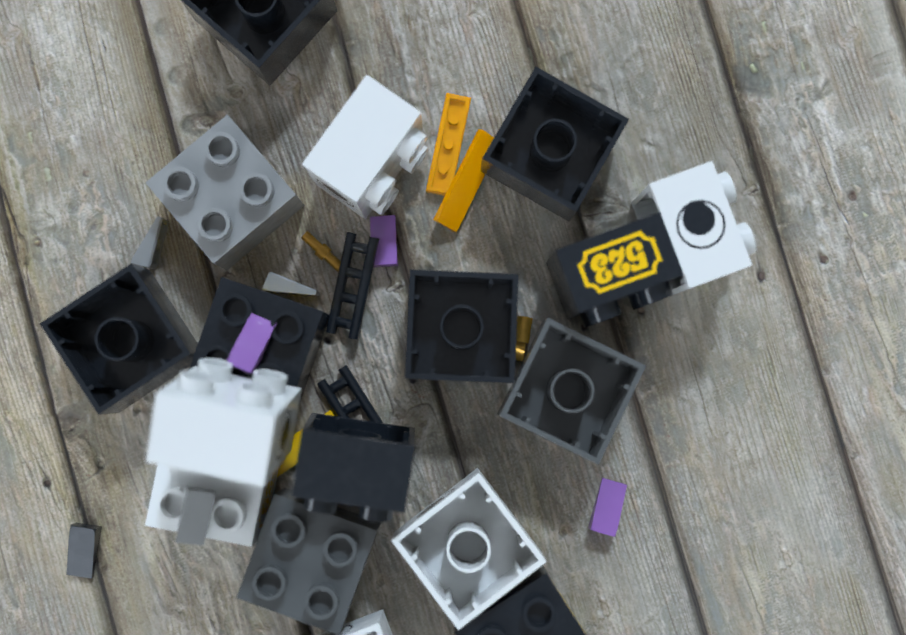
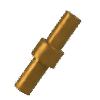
M307 231L301 239L315 251L314 254L321 261L324 259L338 272L340 260L331 253L332 249L325 243L319 242Z

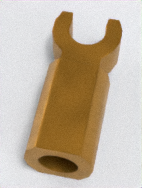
M517 316L515 361L523 362L526 344H529L533 318Z

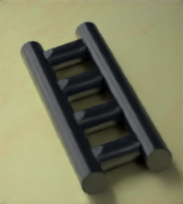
M347 232L326 332L336 334L337 327L350 330L348 338L358 340L379 239L369 237L368 244L355 241L357 234ZM353 252L366 254L363 269L350 267ZM348 277L360 279L357 295L345 292ZM342 302L355 305L352 320L339 317Z
M347 365L338 370L342 377L329 385L326 379L317 383L318 388L336 416L350 418L348 415L362 408L369 421L383 423ZM348 386L356 399L342 406L335 393Z

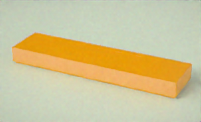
M446 93L426 187L427 193L445 196L455 177L471 103L470 97Z
M478 129L433 219L453 232L458 231L485 176L481 172L482 158L494 137L482 129Z

